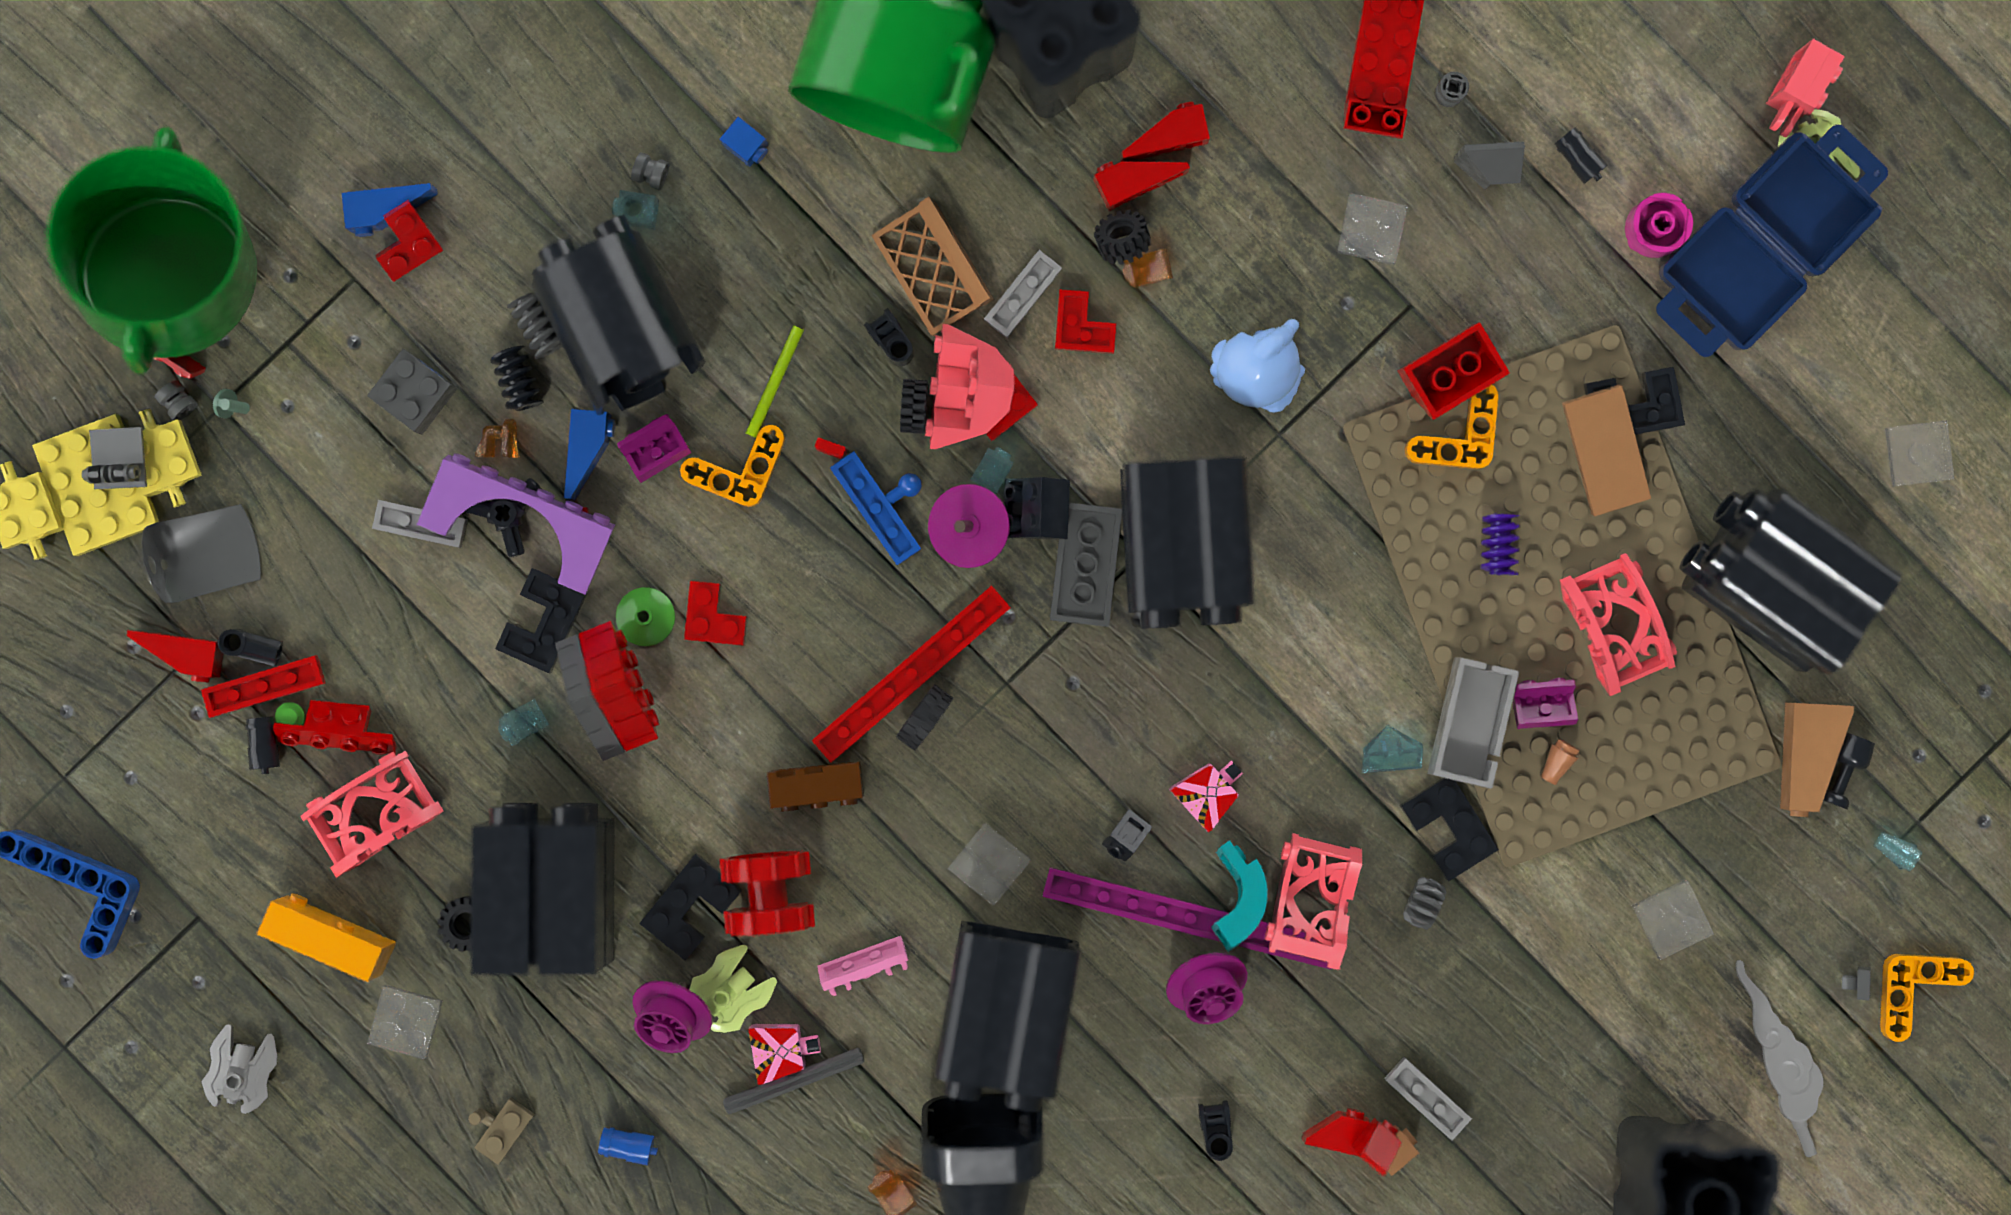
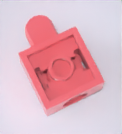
M1812 39L1795 52L1766 102L1767 105L1778 110L1769 129L1776 132L1788 116L1780 131V135L1786 138L1800 118L1805 115L1809 116L1815 108L1820 109L1828 96V93L1825 92L1829 83L1833 84L1838 79L1843 70L1840 64L1845 56L1815 39Z

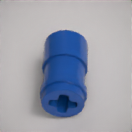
M604 1127L600 1138L598 1154L604 1155L607 1158L610 1156L648 1166L651 1155L656 1156L658 1148L653 1147L655 1140L653 1135L638 1132L630 1133L615 1130L613 1127Z

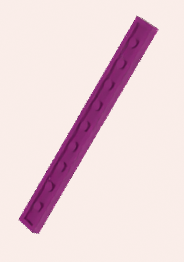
M1049 867L1042 897L1216 941L1220 940L1211 927L1215 922L1230 913ZM1261 920L1247 939L1238 945L1239 947L1332 969L1327 967L1326 961L1277 949L1275 953L1269 952V941L1265 940V932L1268 925L1266 921ZM1284 927L1283 934L1291 936L1293 930L1289 927ZM1301 931L1295 937L1304 939L1305 933Z

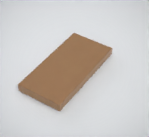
M1616 385L1563 402L1562 405L1591 515L1595 517L1651 499L1623 387Z

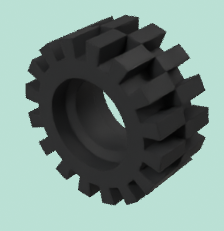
M1126 210L1125 214H1122V211H1116V216L1109 214L1107 215V221L1103 218L1099 221L1100 226L1096 225L1094 237L1103 260H1109L1110 264H1115L1118 260L1119 265H1123L1124 260L1132 263L1134 262L1133 257L1136 256L1138 259L1143 257L1142 252L1147 253L1149 250L1148 246H1151V237L1143 215L1140 216L1136 211L1132 215L1131 210Z
M903 379L900 432L925 433L928 380Z
M464 896L449 902L440 912L441 918L437 922V924H440L438 933L444 937L441 940L444 943H449V948L459 949L458 951L460 952L471 951V935H464L456 928L457 917L463 912L471 913L470 896Z

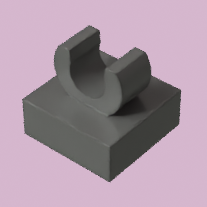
M1858 967V976L1842 975V989L1857 990V1000H1870L1871 967Z

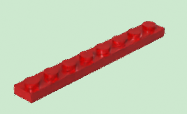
M991 585L811 741L832 763L1011 607Z

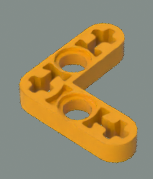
M1490 385L1486 388V394L1491 395V399L1485 402L1484 410L1490 409V414L1486 412L1474 413V408H1481L1482 401L1476 395L1469 398L1465 440L1416 436L1410 439L1405 446L1406 457L1411 462L1417 464L1481 469L1489 465L1493 458L1498 407V391L1496 387ZM1476 418H1484L1489 423V429L1485 434L1475 432L1473 423ZM1418 441L1422 442L1423 448H1433L1432 442H1436L1435 460L1431 459L1433 453H1423L1418 458L1417 453L1412 451L1411 448L1416 446ZM1445 444L1453 445L1457 451V455L1452 461H1447L1441 456V448ZM1462 445L1467 446L1465 452H1474L1479 447L1481 448V453L1485 454L1486 457L1481 459L1479 464L1476 463V458L1464 457L1465 463L1460 462L1463 456Z
M767 425L761 428L741 475L693 457L688 458L682 463L680 468L681 477L691 485L743 506H756L763 498L785 443L784 433L775 425ZM776 431L775 436L779 439V442L777 444L772 443L769 452L774 453L773 458L765 453L757 452L758 447L765 450L767 441L763 438L764 435ZM764 458L767 460L769 466L764 474H756L752 470V463L755 459ZM695 463H698V469L707 474L708 468L714 469L708 477L707 486L702 485L706 480L705 478L695 476L693 479H690V473L687 472L688 466L694 467ZM726 474L729 477L730 485L726 490L719 491L714 487L713 481L717 475ZM736 479L741 480L738 486L744 489H748L750 485L754 486L753 491L757 493L756 498H750L748 502L744 501L745 496L735 491V497L730 496L735 488Z
M1893 954L1887 957L1883 964L1880 1019L1882 1034L1896 1042L1908 1039L1912 1032L1914 983L1966 985L1970 983L1974 976V968L1971 963L1961 958ZM1931 961L1936 968L1935 974L1930 978H1925L1921 972L1924 963ZM1899 962L1905 965V970L1899 972V980L1905 982V986L1891 984L1892 980L1898 982V973L1893 971V966H1897ZM1958 964L1960 968L1964 969V974H1959L1958 978L1956 975L1944 973V967L1957 969ZM1895 990L1903 991L1905 996L1904 1002L1899 1006H1894L1890 1001V996ZM1890 1010L1904 1012L1903 1016L1897 1014V1023L1902 1025V1030H1897L1896 1035L1895 1032L1890 1030V1025L1896 1024V1015L1890 1014Z

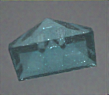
M1387 725L1363 748L1362 772L1371 773L1422 768L1423 744Z

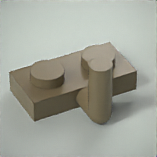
M513 1098L506 1102L496 1117L485 1109L478 1108L469 1116V1123L477 1125L482 1122L489 1128L474 1148L499 1165L535 1114Z

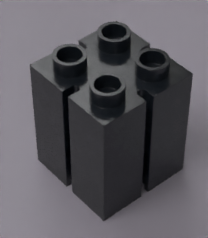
M503 803L502 806L490 807L489 821L472 826L471 975H529V966L539 965V975H596L614 961L615 818H598V803H562V806L551 807V819L538 818L539 803Z

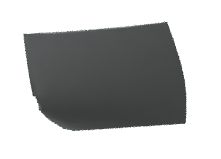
M241 504L157 522L146 526L143 530L141 542L143 563L153 589L165 603L181 602L226 588L261 580L257 540ZM149 556L152 558L154 562L156 571L155 574H153L150 569L148 562ZM161 559L166 560L168 563L166 570L162 569Z

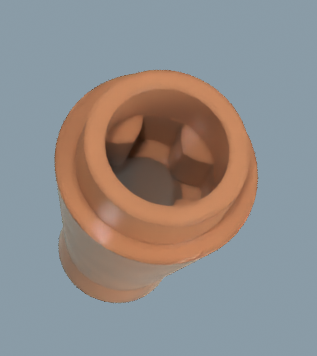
M1558 739L1555 744L1551 745L1544 770L1540 777L1556 785L1559 779L1579 759L1576 756L1580 750Z

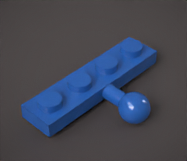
M854 451L830 467L897 566L921 550L892 507V504L902 497H913L920 492L922 483L917 475L912 473L903 475L899 479L898 486L884 495Z

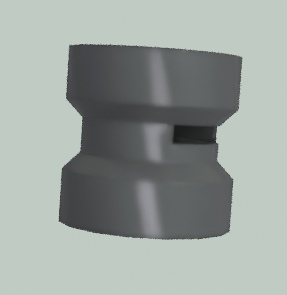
M1459 72L1447 73L1436 86V100L1445 107L1457 106L1469 91L1467 78Z
M640 152L633 165L631 180L638 183L646 181L652 188L661 190L668 175L669 162L662 159L652 160L650 155Z
M179 380L169 382L154 396L160 405L168 409V415L173 421L181 420L188 416L198 405L192 396L184 392L185 387Z

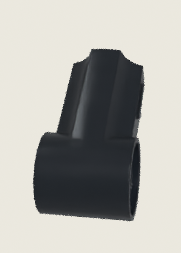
M229 629L220 635L218 646L228 656H237L277 666L283 650V641L249 633L242 629ZM233 634L238 635L241 639V646L236 651L229 645V639Z

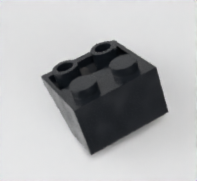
M1047 477L1005 479L1004 506L1010 523L1008 538L1068 539L1070 480Z

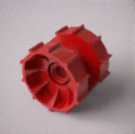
M809 851L763 852L719 859L721 881H726L727 883L747 882L748 907L724 911L725 934H730L731 936L782 934L815 927L814 904H808L807 902L788 903L786 879L811 874Z

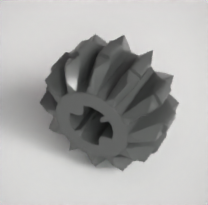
M1419 878L1404 908V919L1415 927H1421L1426 930L1431 928L1442 907L1446 888L1431 878Z

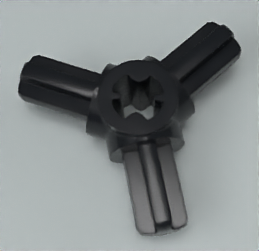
M532 478L525 481L527 483L526 487L537 492L538 489H542ZM492 499V501L486 500L477 503L464 511L465 513L487 518V523L495 525L496 532H502L509 557H517L525 553L519 527L523 525L521 518L526 513L524 508L527 504L511 499ZM502 508H510L508 514L511 517L509 520L502 518Z

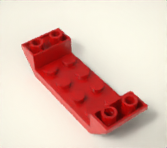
M1363 0L1344 106L1343 129L1398 139L1403 138L1408 111L1405 106L1424 0Z

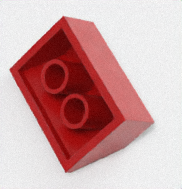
M1480 322L1469 326L1397 370L1412 397L1432 420H1435L1510 374Z

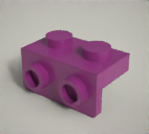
M668 414L655 418L647 426L627 435L622 441L617 443L619 450L627 459L640 483L692 453L678 427Z
M1554 678L1549 682L1526 680L1516 684L1512 704L1517 729L1576 725L1579 719L1573 693L1576 687L1575 680Z

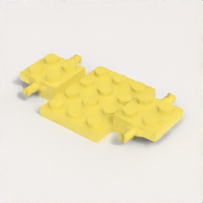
M151 409L139 412L145 428L143 430L147 487L94 489V484H90L82 478V471L88 466H92L89 430L124 428L121 417L118 414H113L32 445L42 473L36 472L26 477H17L12 461L0 464L5 478V482L0 485V543L2 548L9 549L20 544H29L34 560H39L47 557L41 540L64 530L73 556H80L141 533L146 526L159 522L150 497L163 492H169L174 508L185 505L186 502L180 487L187 481L202 475L182 421L177 419L164 425H156Z

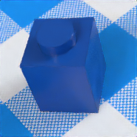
M739 116L720 138L722 145L749 167L754 162L758 164L768 152V149H766L768 146L766 138Z

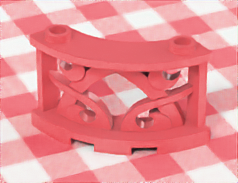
M1626 553L1620 555L1619 559L1578 577L1572 578L1570 575L1560 580L1563 601L1572 613L1580 630L1586 629L1588 632L1587 637L1592 641V644L1587 647L1594 664L1596 677L1610 696L1621 692L1620 687L1665 667L1669 669L1674 668L1675 661L1673 656L1677 655L1676 647L1673 641L1668 638L1658 609L1642 579V569L1637 561L1632 562ZM1622 573L1627 580V586L1625 588L1620 587L1618 579H1616L1611 584L1612 592L1608 591L1604 580ZM1597 583L1599 591L1581 592L1582 589ZM1635 593L1638 601L1630 598V596ZM1600 601H1603L1604 614L1602 617H1596L1593 614V608L1595 606L1602 608ZM1612 603L1627 607L1639 615L1637 630L1630 644L1618 635H1603L1601 628L1611 618ZM1650 627L1652 635L1646 636ZM1613 642L1618 643L1624 652L1622 653L1621 649L1617 648L1615 654L1610 653V644ZM1650 644L1655 645L1657 655L1639 662L1636 653L1639 652L1643 656H1650L1647 648ZM1629 661L1633 665L1621 670Z
M406 751L397 756L394 752L385 755L378 760L380 765L352 780L326 798L320 796L306 805L309 810L300 817L303 821L308 820L334 863L330 869L336 878L360 866L383 850L384 846L395 840L394 835L399 840L431 822L444 811L438 801L434 802L409 761V755ZM398 767L409 784L400 793L394 792L400 784V778H396L393 783H389L386 780L387 774ZM376 778L375 782L377 787L362 786L365 783ZM412 790L424 809L406 797ZM358 796L375 797L389 801L380 814L381 834L378 835L373 829L364 825L350 826L352 810ZM345 797L344 802L342 804V808L339 805L335 804L337 801ZM397 805L400 808L394 810L393 813H398L400 819L394 823L389 820L388 816L392 808ZM328 810L331 811L334 815L332 821H327L323 813ZM330 825H339V831L334 832ZM355 831L362 832L365 836L364 842L362 844L358 843V835L351 837L350 833Z
M1292 833L1290 843L1284 842L1281 859L1285 861L1278 886L1272 923L1268 922L1265 932V940L1269 941V952L1275 953L1277 949L1326 961L1328 968L1339 970L1347 947L1350 916L1346 915L1349 903L1347 899L1353 900L1363 864L1362 849L1352 846L1348 849L1299 837L1298 834ZM1299 850L1318 853V868L1314 869V863L1310 856L1306 857V866H1299L1297 862ZM1326 856L1346 860V862L1326 865ZM1292 873L1298 879L1289 886ZM1325 877H1329L1328 885L1331 882L1337 884L1338 889L1336 892L1328 891ZM1318 880L1320 894L1327 902L1335 905L1334 910L1319 913L1309 923L1299 911L1294 896L1304 887ZM1284 908H1286L1290 917L1283 918ZM1320 920H1326L1330 924L1329 930L1324 929L1322 925L1318 930L1315 927ZM1284 927H1290L1293 930V934L1291 936L1284 935ZM1301 930L1305 933L1304 939L1296 938L1295 936H1297L1301 932Z

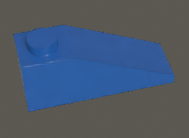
M431 183L341 193L345 228L355 233L357 237L372 236L373 231L383 230L389 226L384 220V214L406 200H409L416 209L436 196L437 188Z
M571 409L565 499L576 500L609 445V438L614 437L615 419H611L610 413L604 412L598 416L596 411Z

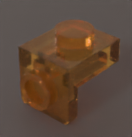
M1159 249L1143 254V257L1140 259L1133 257L1134 262L1132 263L1124 260V277L1131 287H1145L1173 278L1167 249Z
M892 1170L877 1174L872 1180L873 1183L867 1187L869 1192L876 1196L887 1215H904L917 1205L916 1200L900 1175Z

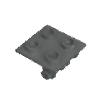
M142 427L89 430L92 466H88L82 471L84 481L94 484V489L147 487Z

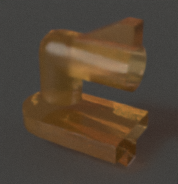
M505 419L503 426L488 425L483 428L482 439L475 451V457L494 458L496 439H502V456L519 458L517 450V425L514 419Z

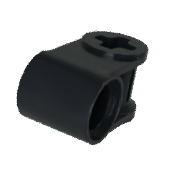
M888 308L884 310L883 315L873 322L863 324L875 343L881 347L894 365L905 366L912 361L914 356L913 347L902 331V327ZM898 344L908 347L907 354L901 358L892 355L893 348Z
M1224 1100L1222 1104L1210 1106L1198 1104L1199 1121L1205 1149L1212 1159L1216 1161L1226 1160L1233 1151L1228 1101ZM1222 1138L1226 1141L1225 1149L1219 1153L1213 1152L1211 1150L1212 1141Z

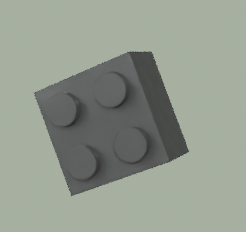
M402 349L367 396L412 431L423 435L458 388L414 354Z

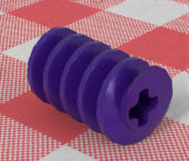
M1490 514L1482 517L1483 522L1490 524L1489 527L1482 529V533L1490 536V538L1481 541V545L1490 548V550L1481 553V557L1489 560V562L1482 564L1480 568L1489 572V575H1519V572L1510 569V566L1519 564V560L1512 558L1511 554L1519 552L1520 548L1512 546L1511 542L1520 540V536L1511 532L1520 528V524L1512 521V518L1520 515Z

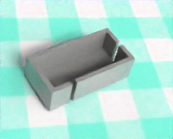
M1454 657L1428 774L1492 789L1498 762L1487 760V756L1490 754L1500 757L1519 671Z

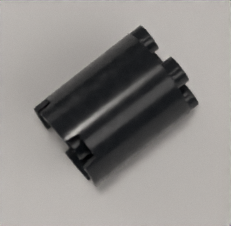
M625 215L611 218L598 225L593 230L596 240L577 249L570 238L562 239L546 246L538 253L542 265L532 272L534 279L531 286L598 416L604 413L603 408L610 402L609 397L612 396L621 411L630 409L666 392L662 379L670 374L669 369L679 366L683 361L690 373L694 374L706 362L640 232L632 230Z

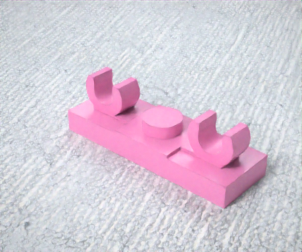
M901 936L818 965L820 983L824 991L829 990L830 994L835 996L837 995L835 987L844 984L849 991L852 988L851 981L869 978L881 972V970L885 969L887 975H893L892 966L901 964L902 969L907 970L906 961H908L903 939Z

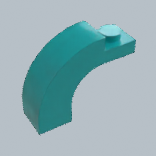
M1231 841L1222 845L1216 854L1235 880L1238 889V900L1234 910L1215 922L1211 927L1227 952L1244 942L1259 925L1266 909L1268 896L1266 878L1258 860L1255 859L1247 865L1244 862L1246 860L1245 854L1238 845L1233 846Z

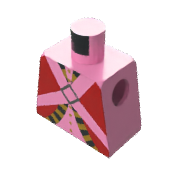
M1232 761L1219 772L1208 763L1170 787L1169 790L1209 833L1239 796L1230 785L1243 773Z
M752 1024L748 1029L758 1085L803 1070L806 1066L805 1055L821 1053L819 1036L801 1037L799 1024Z

